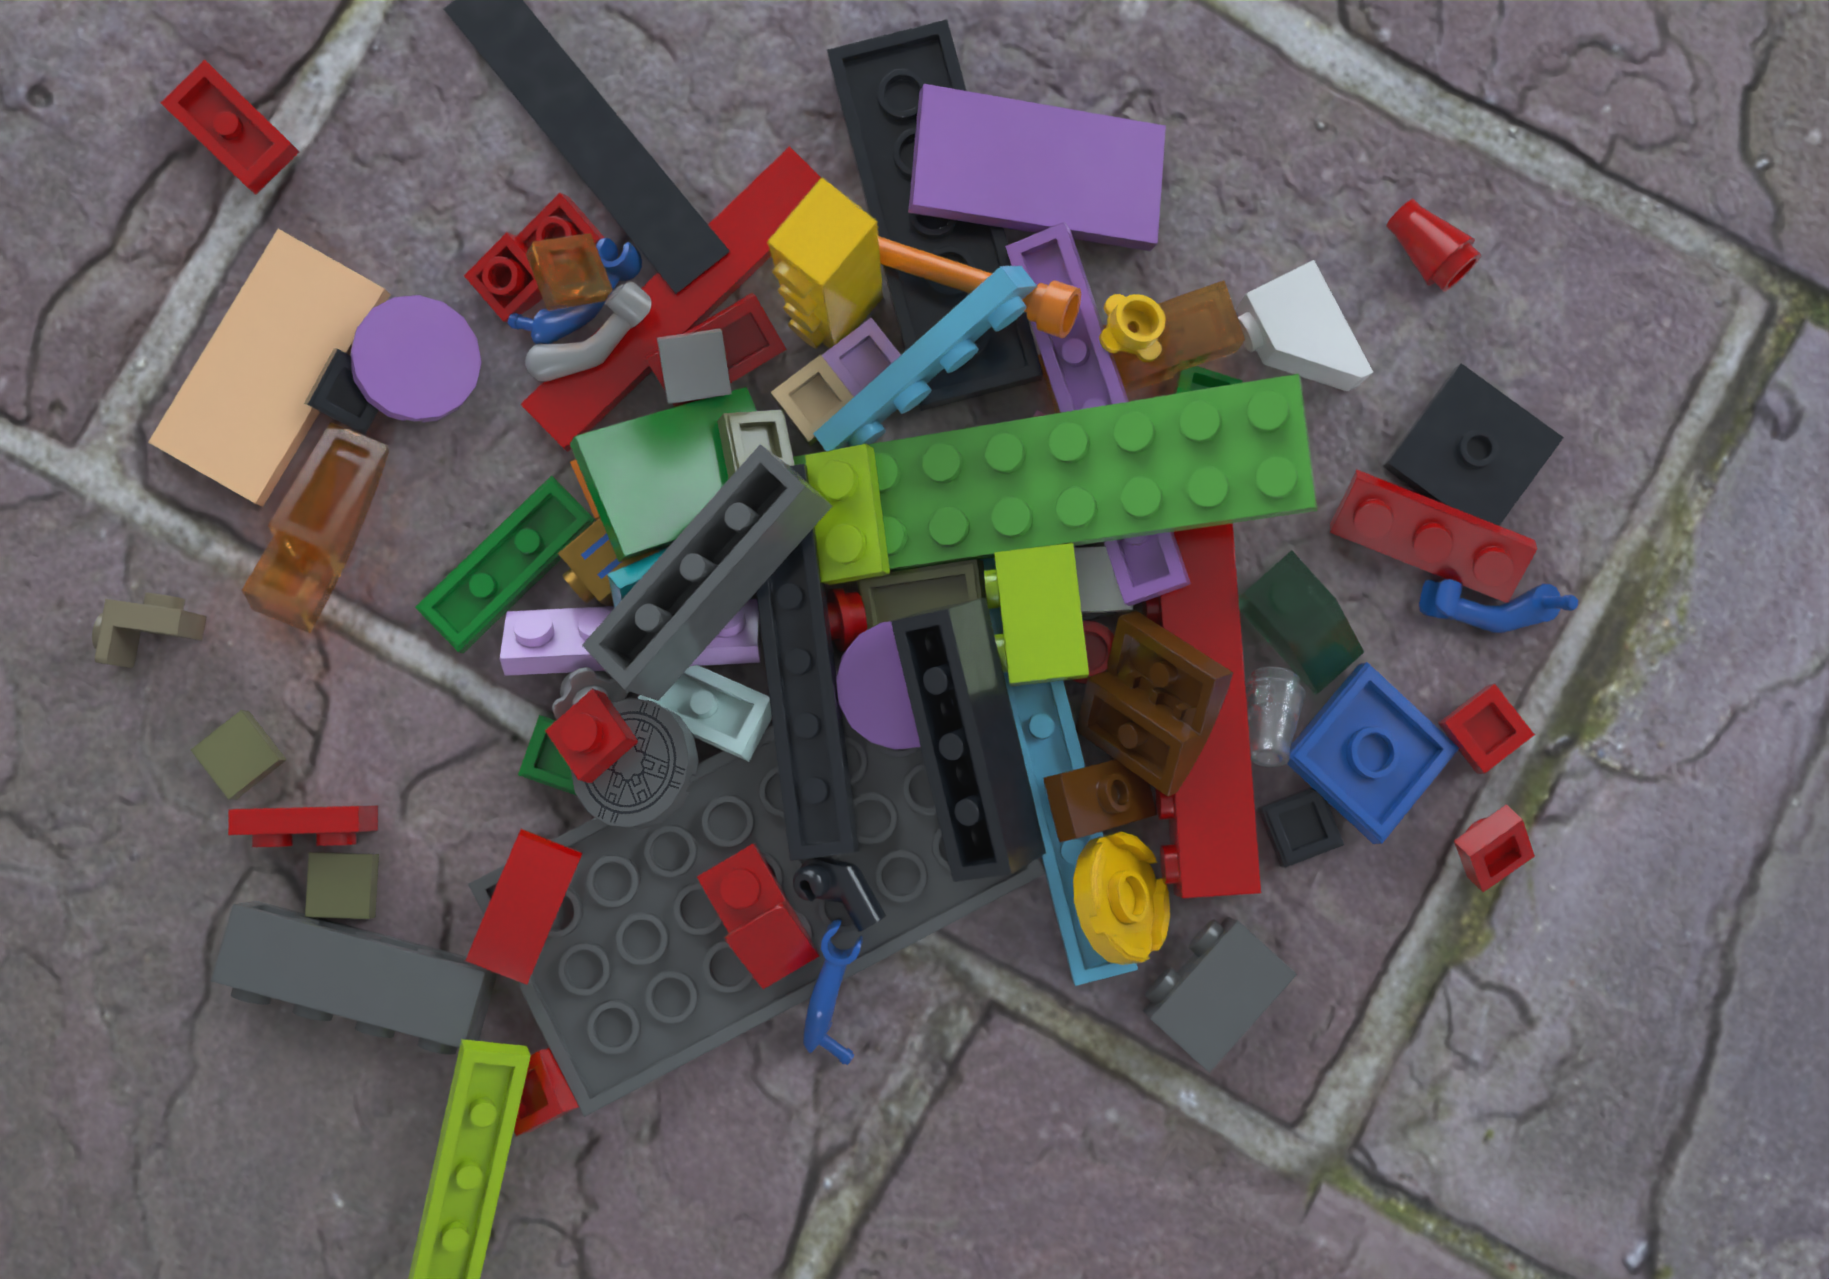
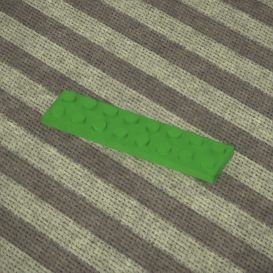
M1299 374L868 444L874 448L890 572L974 559L994 558V552L1068 543H1073L1074 546L1318 511L1302 382ZM805 455L793 457L795 465H806Z

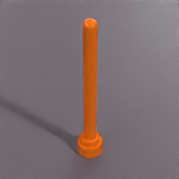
M878 236L880 264L969 294L992 275V273ZM1053 280L1049 285L1039 283L1032 292L1022 299L1027 306L1024 311L1027 313V319L1036 323L1037 330L1059 338H1065L1071 331L1079 312L1081 289Z

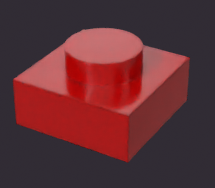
M1496 684L1485 686L1438 723L1449 739L1459 747L1460 753L1477 774L1488 772L1535 735Z
M593 688L545 730L577 779L592 783L639 742L607 695Z
M1507 804L1489 817L1474 822L1463 835L1454 840L1466 876L1482 892H1485L1535 857L1523 819Z
M550 1048L539 1050L530 1057L514 1127L516 1136L532 1132L579 1107Z

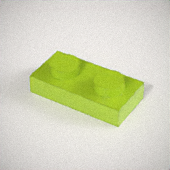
M868 444L805 455L809 484L832 505L830 510L814 526L821 582L831 585L889 575L890 568L874 448Z

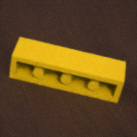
M821 178L769 239L768 245L775 266L772 272L780 284L778 292L785 301L783 309L792 318L788 326L811 347L817 349L823 343L830 349L860 326L883 298L877 221L824 178Z

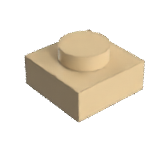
M821 355L771 391L773 399L810 446L818 441L813 433L854 398Z

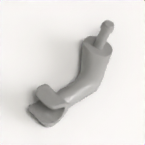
M634 282L618 286L605 302V305L613 313L596 334L582 342L536 344L526 355L525 365L527 371L538 381L546 382L600 365L606 360L630 328L635 327L649 313L652 306L650 297Z

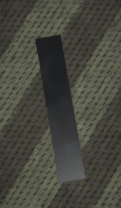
M454 0L444 8L450 18L676 294L730 252L523 0Z

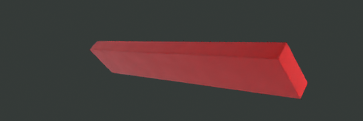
M789 146L708 224L729 249L730 252L677 294L657 272L641 288L651 299L652 306L649 313L635 327L630 328L603 363L581 372L544 381L520 405L569 452L572 449L570 442L575 436L589 432L652 372L645 356L658 349V337L683 334L704 322L771 257L768 245L769 239L814 188L821 177Z

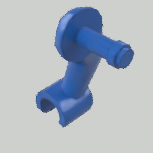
M610 238L600 239L595 246L594 254L601 268L596 272L588 287L574 301L553 310L542 309L536 314L534 319L523 317L517 313L511 314L508 318V325L513 329L531 331L532 340L535 345L552 344L584 327L598 315L619 281L631 280L639 274L642 269V258L639 251L630 242H627L623 246L621 256L617 259V245Z
M1445 579L1441 583L1425 580L1419 601V610L1426 616L1457 620L1492 633H1505L1551 621L1556 618L1560 609L1572 611L1578 606V599L1575 596H1560L1557 588L1551 584H1541L1508 603L1499 606L1482 605L1460 598L1463 584L1450 579Z
M834 920L828 925L821 941V950L825 960L808 1004L803 1045L809 1054L820 1045L837 1057L838 1061L843 1065H848L854 1057L853 1051L849 1048L846 1049L830 1037L827 1032L833 1023L831 1019L846 966L857 958L863 943V936H859L854 946L850 949L842 950L835 947L831 937L839 929L842 920Z

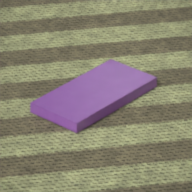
M923 84L919 92L908 213L1034 233L1065 222L1071 230L1073 239L1151 251L1158 244L1166 126Z

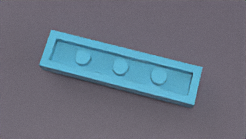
M1001 266L815 431L813 433L826 451L876 442L886 431L881 423L897 409L903 414L922 402L932 391L927 383L941 370L945 369L947 373H951L969 361L979 350L974 342L990 327L997 332L1016 320L1027 308L1022 299L1032 292L1037 285L1022 266Z

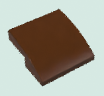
M1133 611L1118 618L1106 671L1087 679L1076 732L1169 797L1178 792L1205 746L1220 713L1233 672L1140 612Z

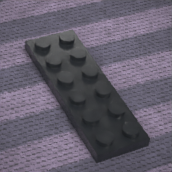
M948 20L827 49L828 61L868 213L877 221L878 236L992 274L1001 266H1012L1005 247L1008 245L1004 228L908 213L919 92L923 84L967 91ZM882 265L905 351L969 295V293ZM1023 312L1011 324L997 332L990 327L974 342L979 350L969 361L951 373H947L943 369L927 383L932 391L919 403L920 410L924 411L1042 380L1043 372L1029 320L1027 319V313Z

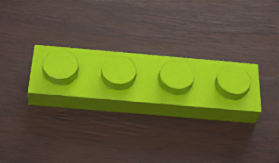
M461 1039L408 1279H480L531 1057L527 1046Z

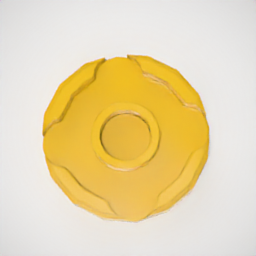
M1125 832L1111 833L1089 840L1078 855L1073 876L1074 904L1081 929L1092 948L1106 961L1120 965L1141 963L1150 959L1149 954L1152 951L1160 950L1165 942L1170 922V898L1167 884L1163 883L1162 878L1156 879L1150 865L1158 863L1156 857L1137 836Z

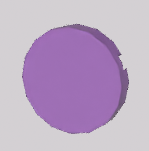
M420 295L393 297L372 308L356 329L350 353L354 382L367 402L388 417L414 422L438 421L458 410L476 387L482 363L478 340L464 317L444 302Z
M882 622L859 634L843 653L836 675L838 703L849 725L869 742L895 750L921 747L891 622Z

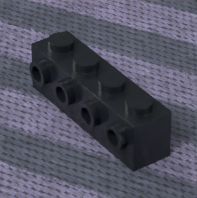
M986 598L929 609L893 620L891 625L953 882L1013 874L1046 854Z

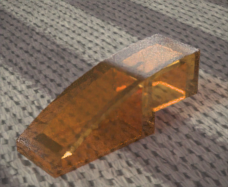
M1223 280L1158 303L1165 314L1166 320L1164 330L1157 340L1162 347L1161 354L1157 359L1152 362H1142L1135 354L1122 351L1113 353L1125 392L1128 393L1174 378L1178 371L1236 353L1244 343L1245 337L1225 281ZM1128 324V329L1136 333L1137 330ZM1039 354L1043 378L1055 413H1061L1042 355Z
M329 423L270 521L268 527L273 538L242 588V592L252 610L311 633L336 586L362 529L390 452L388 445L334 423Z

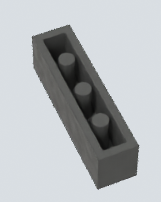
M760 444L582 646L624 690L659 701L830 510L832 505L793 468Z
M260 901L233 904L211 982L233 987L231 997L244 1002L270 1004L271 998L295 1004L293 1013L304 1018L331 1021L334 1014L357 1020L355 1029L361 1033L376 1037L392 1038L395 1031L419 1037L417 1045L422 1049L453 1055L456 1054L457 1048H460L461 1039L479 1041L498 973L466 962V956L320 917H305V913Z

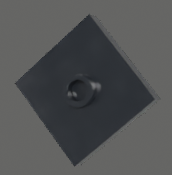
M1461 363L1452 371L1384 463L1383 467L1421 495L1500 526L1564 437Z

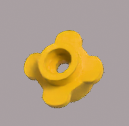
M1121 294L1110 296L1103 307L1108 317L1106 328L1099 335L1102 347L1110 353L1122 351L1135 354L1142 362H1152L1157 359L1162 351V347L1157 340L1164 330L1166 320L1161 307L1153 299L1141 294H1133L1126 297ZM1128 324L1133 326L1137 332H1131L1128 329Z

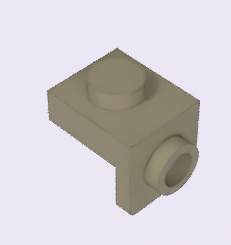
M145 593L143 604L105 599L103 613L97 617L92 631V643L96 649L95 662L133 668L141 632L202 641L207 616L184 611L186 599L168 595Z

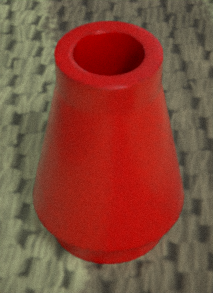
M1411 199L1401 206L1386 225L1396 236L1426 284L1429 286L1435 283L1443 292L1456 285L1475 266L1481 257V253L1472 246L1475 238L1426 210L1415 199Z

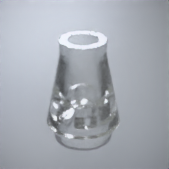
M1282 667L1256 669L1250 674L1249 682L1245 684L1251 761L1260 766L1280 767L1286 765L1290 759V747L1306 699V691L1300 685V677L1289 669Z

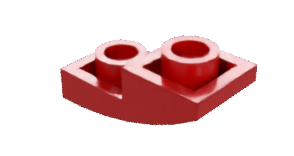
M559 193L517 236L506 232L464 277L500 319L508 323V318L511 314H523L578 271L595 255V246L600 239L605 237L569 196Z
M521 829L465 961L527 985L583 853Z

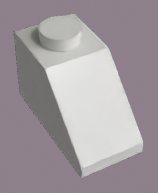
M1314 260L1246 293L1235 310L1238 315L1235 318V327L1240 340L1249 352L1257 351L1264 365L1292 374H1299L1301 377L1347 392L1358 387L1373 373Z

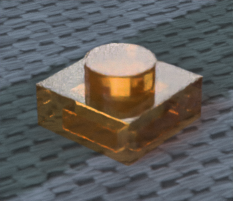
M591 233L532 242L526 253L547 311L603 302L613 290Z

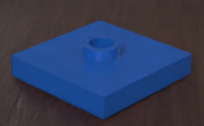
M1368 662L1356 666L1280 758L1372 844H1382L1459 750V747Z

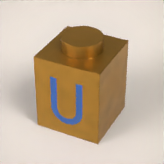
M599 518L558 554L570 567L562 575L563 578L586 604L596 597L605 606H614L608 574L655 554L660 550L618 562L601 518Z

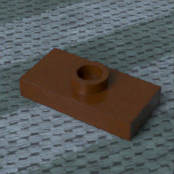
M1116 759L1043 778L1059 842L1078 839L1157 815L1150 784Z

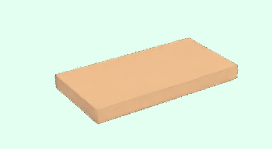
M277 229L148 443L263 507L320 413L304 403L333 349L337 348L350 355L357 327L372 308L386 302L391 294L378 284L284 231Z

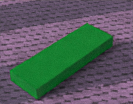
M551 475L415 608L457 652L464 654L562 559L558 553L597 520Z

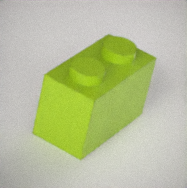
M1073 543L994 552L996 569L984 570L988 609L1001 608L1004 633L994 634L1003 673L1008 672L1010 686L1088 678L1089 670Z

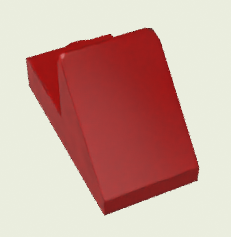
M756 843L749 845L697 876L698 881L729 933L724 937L726 942L762 989L767 988L820 956Z

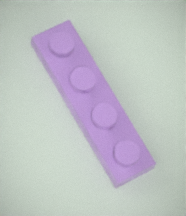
M749 599L690 666L760 663L761 625L757 599ZM614 606L507 611L500 652V662L504 675L568 673L584 667L591 668L593 671H606L582 644L612 612Z

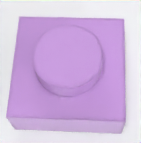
M870 318L821 356L855 397L900 357L901 354L875 321Z

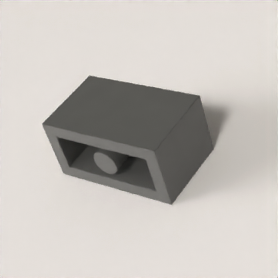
M1228 916L1221 924L1215 919L1211 920L1196 934L1188 946L1194 954L1178 972L1169 967L1153 982L1145 994L1151 1002L1143 1010L1155 1024L1209 1073L1297 975L1244 925Z

